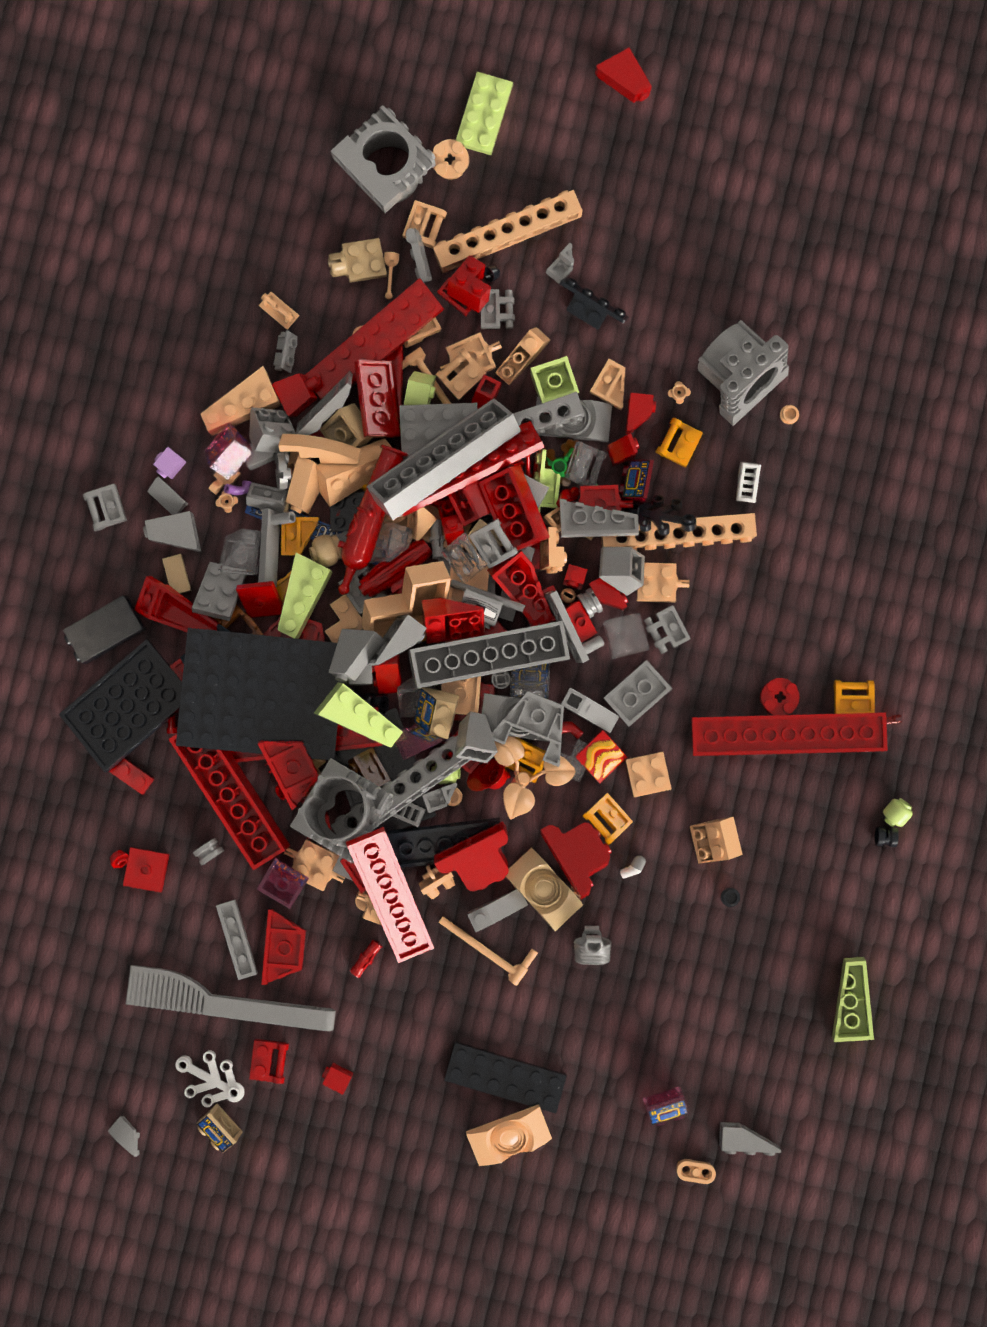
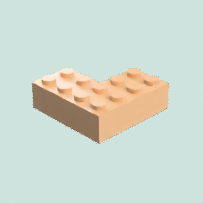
M431 562L406 567L401 594L364 600L363 630L375 631L383 638L397 616L407 614L423 625L421 600L447 599L451 578L444 562Z

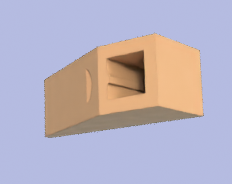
M537 327L530 329L495 373L510 385L550 342V339Z

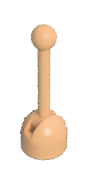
M385 252L384 262L389 266L388 288L385 297L386 299H391L393 297L391 293L393 267L399 262V254Z

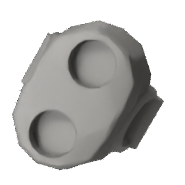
M584 926L582 937L575 939L573 942L575 950L574 960L583 965H604L609 963L612 942L602 937L599 926Z

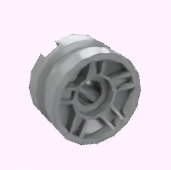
M591 588L587 589L586 593L577 595L589 618L593 617L596 612L600 613L603 611L598 598L593 594L594 592Z
M216 838L194 851L193 854L200 859L199 863L201 866L224 851L223 847H219L217 844L218 840Z

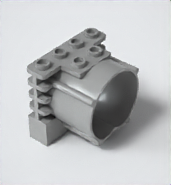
M382 105L379 107L380 110L373 113L368 121H364L362 126L356 129L352 136L349 137L347 135L331 150V154L340 167L386 213L396 203L410 197L416 190L418 183H423L422 176H425L430 168L436 166V157L431 150H426L422 146L421 140L416 135L412 136L408 132L409 128L402 121L399 122L395 118V113L389 107L386 109ZM384 147H396L409 154L405 166L399 172L392 175L379 174L375 163L366 159L374 151Z
M740 320L738 324H734L722 332L710 344L703 356L699 358L698 371L720 391V415L732 426L788 376V344L778 335H774L768 342H765Z
M330 758L302 807L298 809V813L290 827L323 845L348 862L354 863L346 842L372 832L375 826L378 827L383 820L382 814L393 803V794ZM353 790L362 795L364 801L363 817L358 827L352 833L345 837L333 833L327 826L325 814L334 807L335 797L340 791Z

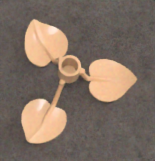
M508 736L505 745L495 741L498 751L494 755L495 760L503 766H511L515 762V777L503 793L505 810L510 819L525 814L533 808L535 804L534 795L531 790L526 789L529 782L546 774L545 779L548 784L560 786L569 782L575 775V768L564 757L560 756L559 767L544 761L543 767L545 770L529 777L527 773L519 772L518 760L525 755L521 742L511 736Z

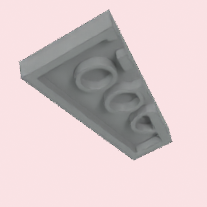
M565 499L559 500L561 538L635 536L639 534L638 514L618 510L611 511L599 506H587L580 502H568Z

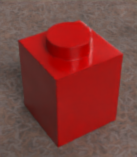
M333 1063L331 1067H326L322 1075L324 1078L322 1085L343 1095L353 1076V1072Z

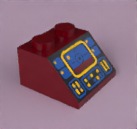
M629 460L628 464L624 465L622 476H625L624 484H620L619 495H622L621 500H633V503L644 504L648 496L654 460Z

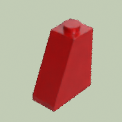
M630 48L596 65L595 75L631 102L635 103L638 100L643 101L648 98L652 86Z

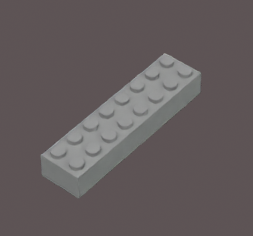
M492 399L376 479L367 488L376 504L392 520H395L407 510L416 506L420 501L433 494L440 487L449 483L453 478L465 472L473 464L482 460L486 455L498 449L499 446L512 439L521 430L513 413L496 399Z
M563 621L408 650L415 689L570 659Z

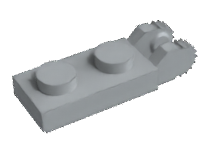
M409 228L405 236H407V242L412 246L410 253L412 259L416 262L417 279L421 278L423 282L431 281L432 276L420 232L416 228Z

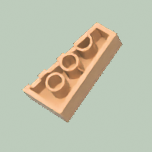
M262 366L203 411L201 416L208 432L213 436L227 430L231 425L234 427L250 420V410L252 407L275 409L282 405L267 371Z
M385 438L361 447V456L358 464L316 465L320 494L330 507L369 483L382 450L380 445L383 444L391 447Z

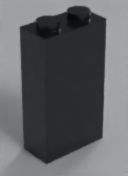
M123 595L63 630L66 634L64 639L69 646L72 645L75 650L73 654L78 662L88 664L147 630L127 596Z

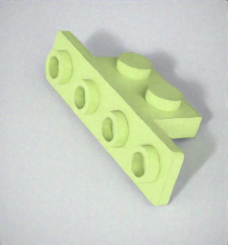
M540 449L535 457V464H538L537 472H534L533 479L549 487L538 508L539 512L541 507L557 508L556 502L559 497L561 476L552 469L545 468L546 449Z

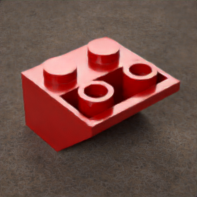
M488 475L448 495L463 527L491 514L478 483L488 478Z

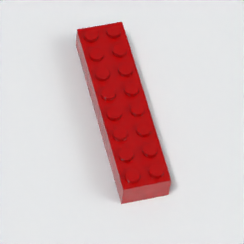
M177 734L169 738L170 743L253 870L281 854L290 846L230 751L176 746Z

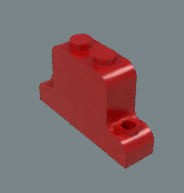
M502 821L434 855V864L438 871L441 873L456 871L469 891L483 890L495 881H502L509 872L507 858L500 848L508 842L505 824Z
M586 822L565 834H562L558 826L548 825L541 829L540 834L579 899L581 900L588 896L591 887L594 886L589 877L609 864L610 853H612L608 844H603L601 841V833L595 827L593 828L590 823Z

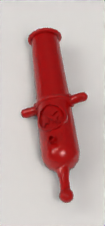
M381 444L382 450L368 485L403 462L404 457H407L408 454ZM366 488L361 503L357 507V513H354V519H352L348 533L345 535L347 537L345 542L340 540L338 547L342 548L341 558L346 566L343 582L338 587L341 595L349 593V585L355 572L364 569L370 563L386 515L376 504L368 488Z

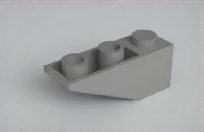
M569 688L561 702L564 708L611 733L620 717L572 688Z
M720 1122L719 1146L725 1153L736 1154L737 1151L744 1152L747 1155H755L756 1152H763L764 1155L768 1156L781 1153V1149L777 1144L740 1123Z

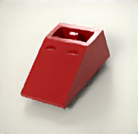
M445 598L421 600L423 626L427 628L425 630L427 644L485 635L483 607Z

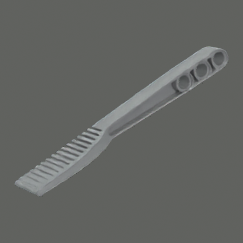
M130 965L125 1003L127 1005L321 1031H333L336 1010L331 1008L211 994L199 982L182 973L162 968Z

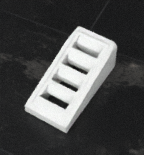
M740 462L736 501L756 502L761 469L760 464ZM745 468L754 469V473L745 472ZM744 476L753 477V481L744 480ZM743 484L752 485V488H743ZM742 492H751L752 495L745 496L742 495Z

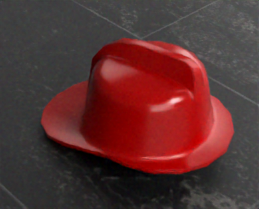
M494 758L488 763L478 765L469 774L467 785L469 789L476 792L487 788L496 790L506 783V780L510 778V774L505 766L500 765Z

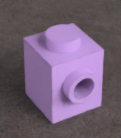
M167 447L164 452H160L156 456V462L153 465L158 468L156 472L163 478L168 476L173 479L186 461Z

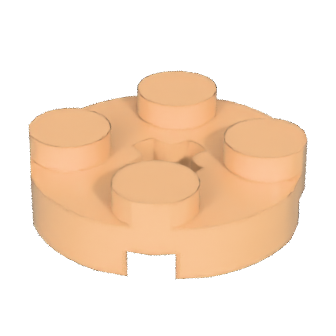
M447 139L434 146L432 153L436 157V166L433 169L437 174L448 180L457 179L462 176L469 166V154L463 144L453 139ZM450 154L452 157H455L451 165L445 161Z

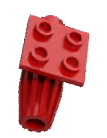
M421 538L398 549L375 565L359 581L360 586L358 589L363 596L368 595L369 597L391 588L392 595L401 594L405 568L422 565L432 555L430 547Z

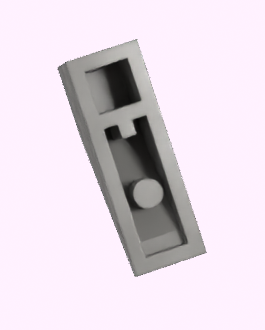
M515 889L469 911L467 915L475 932H478L526 907L528 903L523 895Z

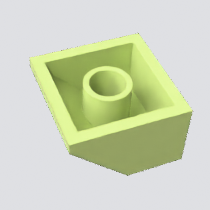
M567 356L530 369V375L541 403L574 392L579 393Z

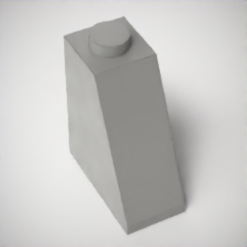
M188 511L145 521L146 526L143 527L145 537L150 541L197 552L201 551L195 518L192 512Z
M342 629L329 673L339 682L355 681L380 648L384 638L375 631Z
M470 711L459 723L455 757L488 763L498 751L485 714Z

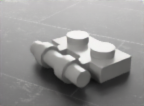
M499 289L490 290L489 301L481 310V329H500V321L506 322V329H513V322L515 321L513 305L515 304V298L513 297L512 290H505V297H499ZM500 305H505V313L500 314Z
M673 605L655 614L659 620L658 622L653 623L651 617L644 620L647 626L646 630L648 633H651L655 641L654 645L661 654L668 651L665 643L670 642L674 648L691 639ZM661 626L666 634L664 638H661L657 630Z

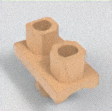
M430 865L426 866L427 873L422 875L424 880L419 882L423 895L427 894L431 899L440 894L437 887L442 883L446 890L455 886L452 872L441 873L436 867L432 869Z

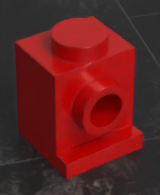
M569 564L563 585L581 590L588 569Z

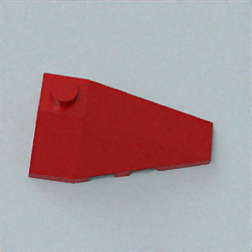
M521 550L514 556L487 570L512 601L525 605L522 613L534 626L548 624L553 620L535 568Z

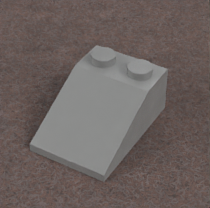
M409 614L397 616L384 635L382 645L367 666L379 665L416 645V643L419 644L424 639V632L427 628Z

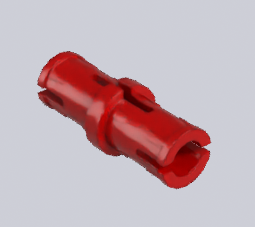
M373 939L367 949L360 953V958L350 969V972L360 978L368 965L373 963L374 957L383 946Z

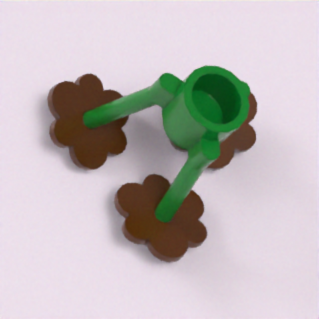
M568 439L566 443L562 444L561 450L564 452V458L554 457L555 451L553 449H546L545 468L552 467L556 474H560V485L562 484L564 487L570 486L571 481L575 480L573 475L574 469L571 466H567V461L569 457L572 460H577L579 455L582 454L583 450L580 448L581 442L579 440L573 441Z

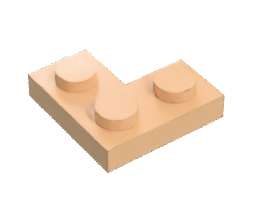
M343 595L330 604L340 619L339 622L325 630V633L332 642L338 643L342 629H363L362 617L347 595Z

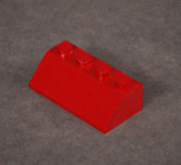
M520 465L509 467L478 482L493 519H499L501 528L512 546L516 547L518 551L550 538Z

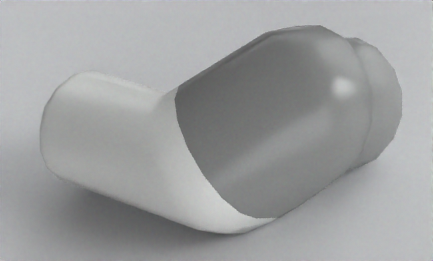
M640 855L636 856L629 867L620 870L622 878L641 873L646 859Z

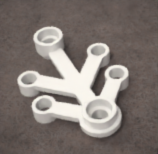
M212 1050L206 1051L203 1055V1060L208 1064L210 1074L193 1065L192 1059L187 1055L181 1056L176 1061L175 1066L179 1072H189L206 1081L195 1086L189 1085L184 1091L185 1096L193 1098L197 1093L217 1087L223 1090V1092L215 1095L206 1094L201 1101L204 1107H210L213 1103L225 1099L231 1102L240 1101L244 1096V1087L235 1080L232 1061L226 1059L220 1064L221 1071L226 1074V1083L220 1078L215 1061L216 1054ZM211 1054L212 1060H208L206 1055ZM180 1062H185L186 1068H182ZM228 1063L230 1068L225 1069L223 1064ZM188 1089H193L194 1094H189ZM235 1089L238 1094L236 1096L232 1095L231 1090ZM205 1098H210L211 1103L207 1104Z

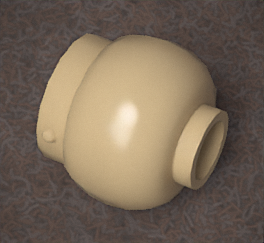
M320 535L313 540L312 547L309 548L312 561L324 567H330L342 559V548L338 547L339 538L337 535Z

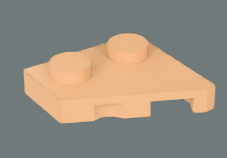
M608 359L590 393L622 410L625 367Z

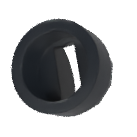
M495 265L486 267L484 272L486 280L489 282L497 280L500 277V269H497Z

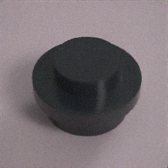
M726 888L721 893V902L727 907H734L740 901V894L734 888Z

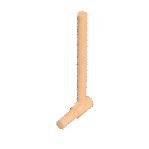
M421 347L407 355L403 360V369L409 365L418 366L422 373L432 375L423 362L426 354ZM435 380V393L442 404H452Z
M442 917L438 922L509 972L508 980L516 986L538 954L537 951L531 949L521 964L512 966L445 917Z

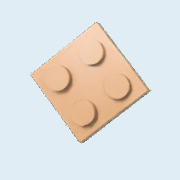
M664 752L625 760L633 797L671 790Z

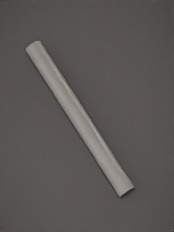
M454 579L450 587L464 592L467 589L502 602L503 606L523 612L525 608L524 604Z

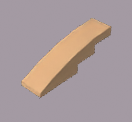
M282 434L278 445L280 452L299 451L300 458H319L320 464H358L361 456L360 448L323 437L302 434Z

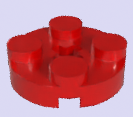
M785 678L770 680L762 687L760 692V702L771 715H788L795 710L799 703L800 697L797 686ZM779 692H782V695L785 696L781 703L775 698V695L779 694Z

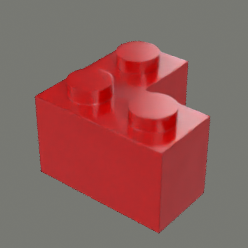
M469 255L448 280L447 295L478 313L487 304L490 297L491 286L482 281L484 279L485 264Z
M399 654L379 665L372 666V673L375 672L376 674L373 675L374 687H378L379 694L402 692Z

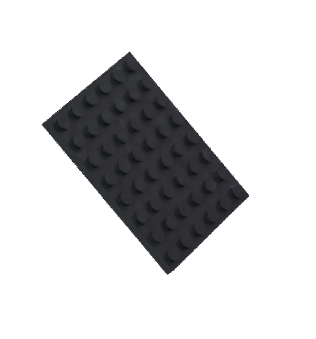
M188 628L176 746L263 754L258 746L259 741H302L310 758L330 760L332 758L334 760L338 724L316 715L314 712L339 682L329 673L337 643Z

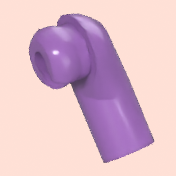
M244 480L242 486L226 484L224 492L236 496L247 494L251 481Z

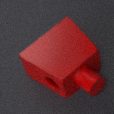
M298 373L277 381L272 386L287 415L295 418L316 401L317 396L313 390L319 387L321 382L316 375L307 379L305 375Z

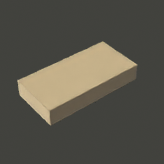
M182 554L163 558L169 585L180 594L192 591Z

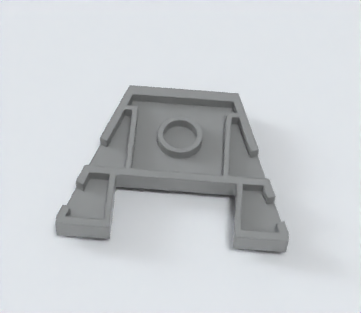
M527 691L492 731L494 741L505 745L510 730L514 726L550 741L542 760L559 767L564 705Z

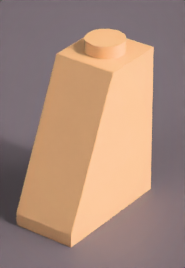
M300 455L295 464L285 502L291 505V510L299 514L302 511L309 514L320 492L316 465L318 464L307 458H300Z

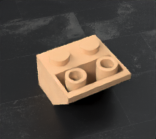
M734 817L716 819L690 826L698 864L730 860L742 855Z

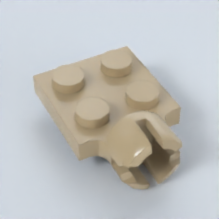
M379 238L342 244L341 252L329 254L328 265L331 267L330 273L333 277L347 276L349 283L387 277Z

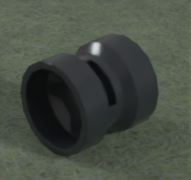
M367 693L364 696L363 700L372 707H378L380 714L387 712L389 699L386 695Z
M876 827L874 834L876 846H883L885 844L889 847H897L899 839L897 828L885 829L884 827Z

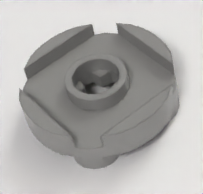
M288 451L275 452L277 487L279 490H286L290 487L291 468H288L287 465L289 463Z

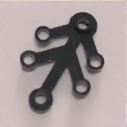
M655 495L651 502L642 505L632 503L633 508L624 509V512L638 514V524L643 532L651 530L652 521L660 535L669 534L670 526L668 523H663L662 520L681 524L682 530L687 532L696 529V518L692 514H686L683 517L666 514L682 509V500L678 498L672 499L670 505L662 507L664 505V497L662 495ZM654 507H661V508L656 509V510H653V511H650V510H649V509H652V508H654Z

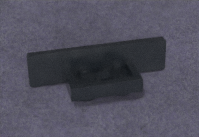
M568 277V279L564 278L560 281V285L575 293L566 310L595 329H600L608 314L623 324L628 320L629 317L625 315L626 312L624 310L612 307L605 298L600 297L599 299L593 295L594 292L586 287L583 289L577 285L578 282Z

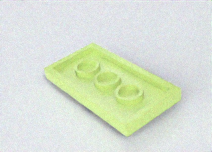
M481 72L476 73L456 141L461 142L467 149L492 155L513 82Z

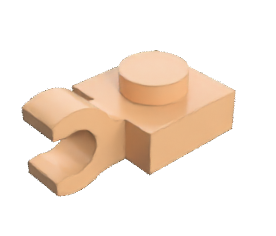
M231 465L226 471L220 467L213 475L217 480L210 485V491L217 495L224 485H233L241 473Z

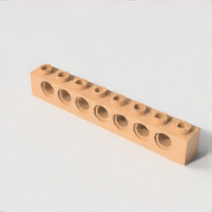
M565 190L559 193L557 197L543 199L540 204L535 206L528 205L523 211L518 213L511 212L506 215V218L501 220L494 219L484 227L477 226L469 233L457 234L452 240L447 242L446 240L440 241L433 247L434 254L443 274L460 267L469 255L475 259H480L578 219L582 216V208L574 190ZM562 206L564 210L558 212L555 210V207ZM539 213H544L547 217L544 219H540L537 215ZM526 220L529 222V225L522 226L520 222ZM505 227H509L512 229V231L510 233H504L502 229ZM491 234L495 238L493 240H486L485 236ZM471 241L477 243L473 248L467 245ZM452 249H458L460 251L456 255L450 253Z
M755 513L696 518V528L702 531L701 537L694 536L692 531L682 530L681 524L662 520L663 523H668L670 526L669 534L664 535L662 540L655 538L654 532L658 531V529L651 521L650 531L643 532L639 526V532L645 535V540L642 542L637 541L635 536H625L626 542L619 543L616 540V536H601L602 547H632L637 551V548L645 547V550H655L656 546H664V549L675 548V545L683 544V547L695 546L694 543H702V546L713 545V542L721 541V544L733 543L732 540H740V543L751 542L757 536ZM731 525L739 527V534H734L731 531ZM713 526H717L720 528V535H714L712 533ZM675 529L681 530L683 537L680 539L676 538L673 531Z

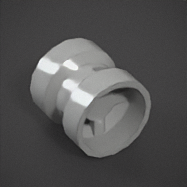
M508 671L492 674V684L496 688L504 689L510 684L511 676Z

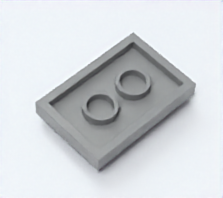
M210 562L193 603L192 612L230 621L239 598L236 587L237 585L244 584L247 571Z
M646 660L603 699L629 727L672 688Z

